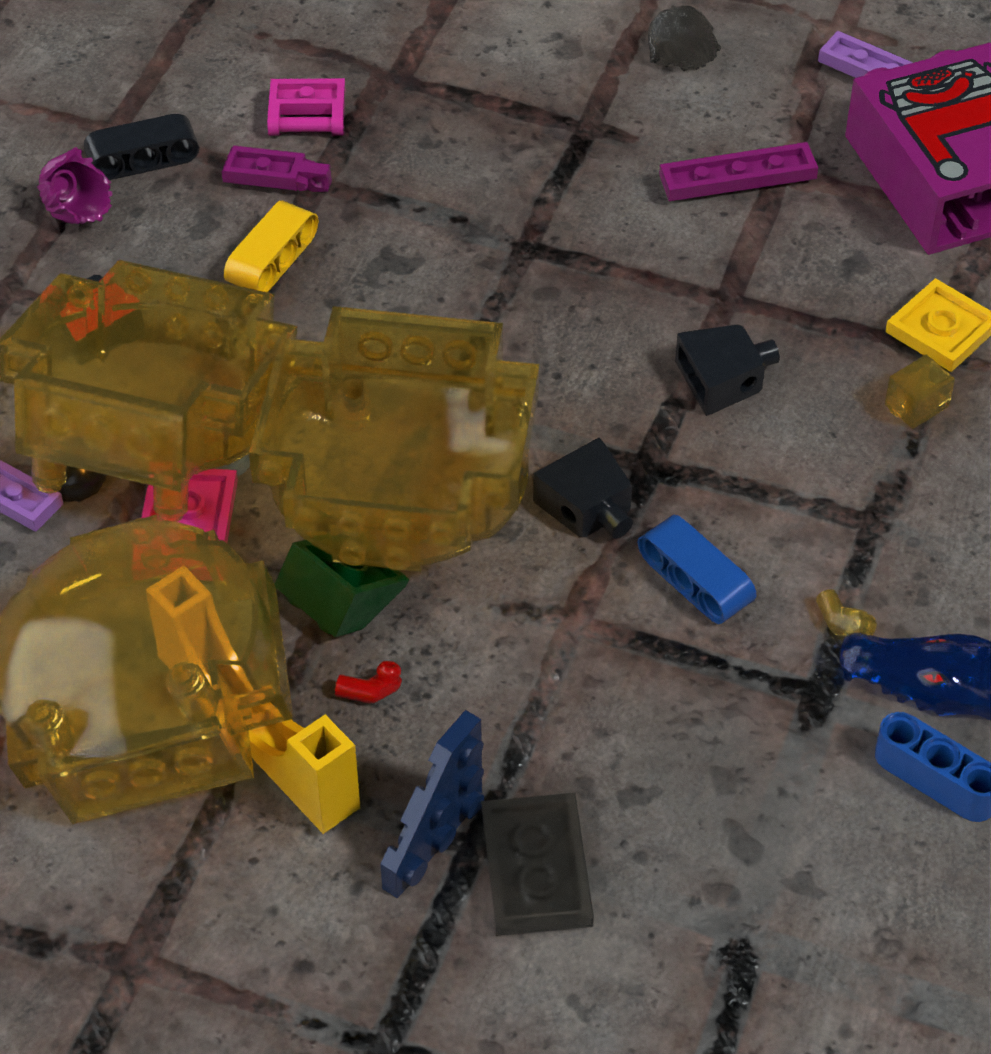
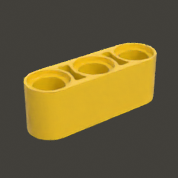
M283 200L278 201L228 257L224 268L225 281L260 296L265 295L315 237L319 224L318 215Z

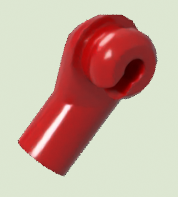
M383 661L377 667V674L367 680L340 674L336 682L335 696L368 704L376 703L398 691L402 683L400 677L401 667L395 662Z

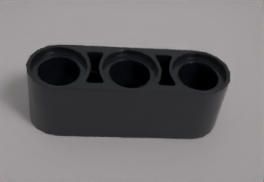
M169 114L96 130L85 138L83 145L87 158H92V164L97 169H100L109 180L186 164L197 157L200 148L189 118L182 114Z

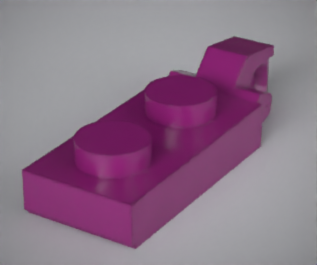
M234 145L230 149L221 172L223 182L296 191L297 189L299 191L308 189L311 192H328L332 182L330 164L315 163L305 158V153Z

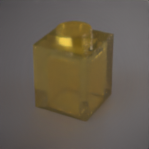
M926 354L889 377L885 405L894 416L901 418L914 429L949 407L955 378Z

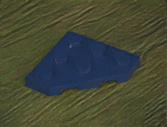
M467 710L459 716L436 743L428 760L433 765L426 778V788L421 785L416 786L400 820L405 826L398 839L399 846L398 848L393 845L389 846L381 861L382 889L397 899L409 885L413 887L420 882L427 870L428 862L438 851L442 853L451 845L456 835V829L465 818L472 819L484 802V795L482 794V777L484 775L482 750L484 743L482 741L481 719Z

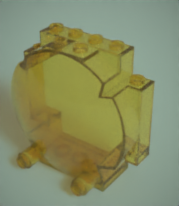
M118 260L99 282L60 273L0 338V382L14 385L16 453L31 457L32 482L43 493H55L61 490L62 485L67 480L68 465L152 485L153 510L157 513L158 518L165 522L180 521L188 511L189 480L194 474L226 466L245 457L261 445L269 435L275 421L277 388L296 363L298 326L273 321L275 294L123 260Z
M333 306L324 342L280 339L249 450L252 483L269 485L274 502L281 515L285 517V527L295 529L302 538L309 541L313 546L331 554L333 562L346 563L353 566L365 565L421 572L423 565L445 561L462 555L471 550L474 541L491 538L503 528L515 511H518L528 483L530 441L539 396V364L503 361V323Z
M157 515L70 537L69 545L38 566L28 576L25 588L10 598L0 615V713L6 720L8 766L23 787L26 789L44 784L73 825L254 778L249 730L294 719L276 586L264 561L245 564L232 547L223 540H219L215 530L204 532L203 529L179 522L160 521Z

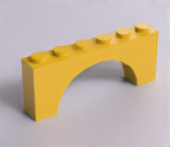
M183 568L146 591L157 653L160 660L322 834L326 833L359 810L360 796L355 744L326 714L304 728L290 719L269 699L246 670L228 641L216 615L211 595L188 571Z

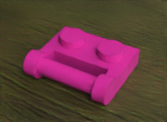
M345 78L271 79L267 117L268 136H280L281 132H332V136H344ZM281 115H332V117H281Z

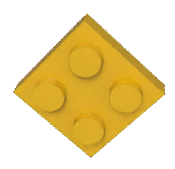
M935 278L887 321L885 332L952 372L991 336V311Z

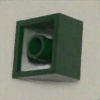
M347 529L292 543L274 587L287 597L291 605L302 609L314 619L321 630L336 638L364 629L407 586L409 578Z

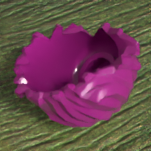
M75 147L48 161L41 169L37 188L40 192L39 197L51 216L72 224L92 223L95 220L101 222L103 219L102 215L108 213L112 206L109 197L113 195L109 191L111 181L100 169H97L92 164L93 159L83 158L81 156L82 151Z

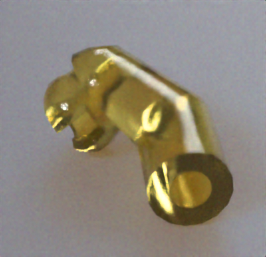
M835 590L822 591L816 597V602L832 633L851 638H869L875 633L877 622L874 616L864 610L843 607Z

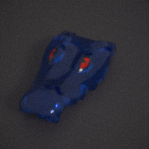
M851 633L844 638L839 661L846 681L850 682L854 678H862L870 684H879L883 694L895 695L900 703L913 700L920 711L931 709L938 716L978 715L991 720V641L975 635L965 634L888 639L862 633Z

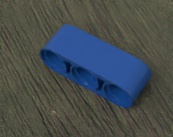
M670 516L638 538V549L649 566L712 622L721 624L755 601L757 597L756 589L746 573L680 516Z
M895 712L883 718L875 747V759L883 769L969 821L982 822L991 818V763L910 714Z

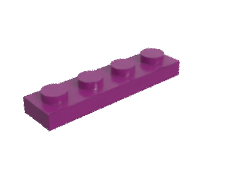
M808 142L664 163L660 164L659 176L668 200L675 201L817 179L818 165Z

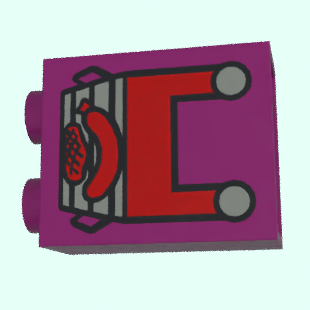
M991 43L959 51L944 50L929 59L891 69L876 68L861 77L854 78L845 137L925 252L930 255L990 238Z

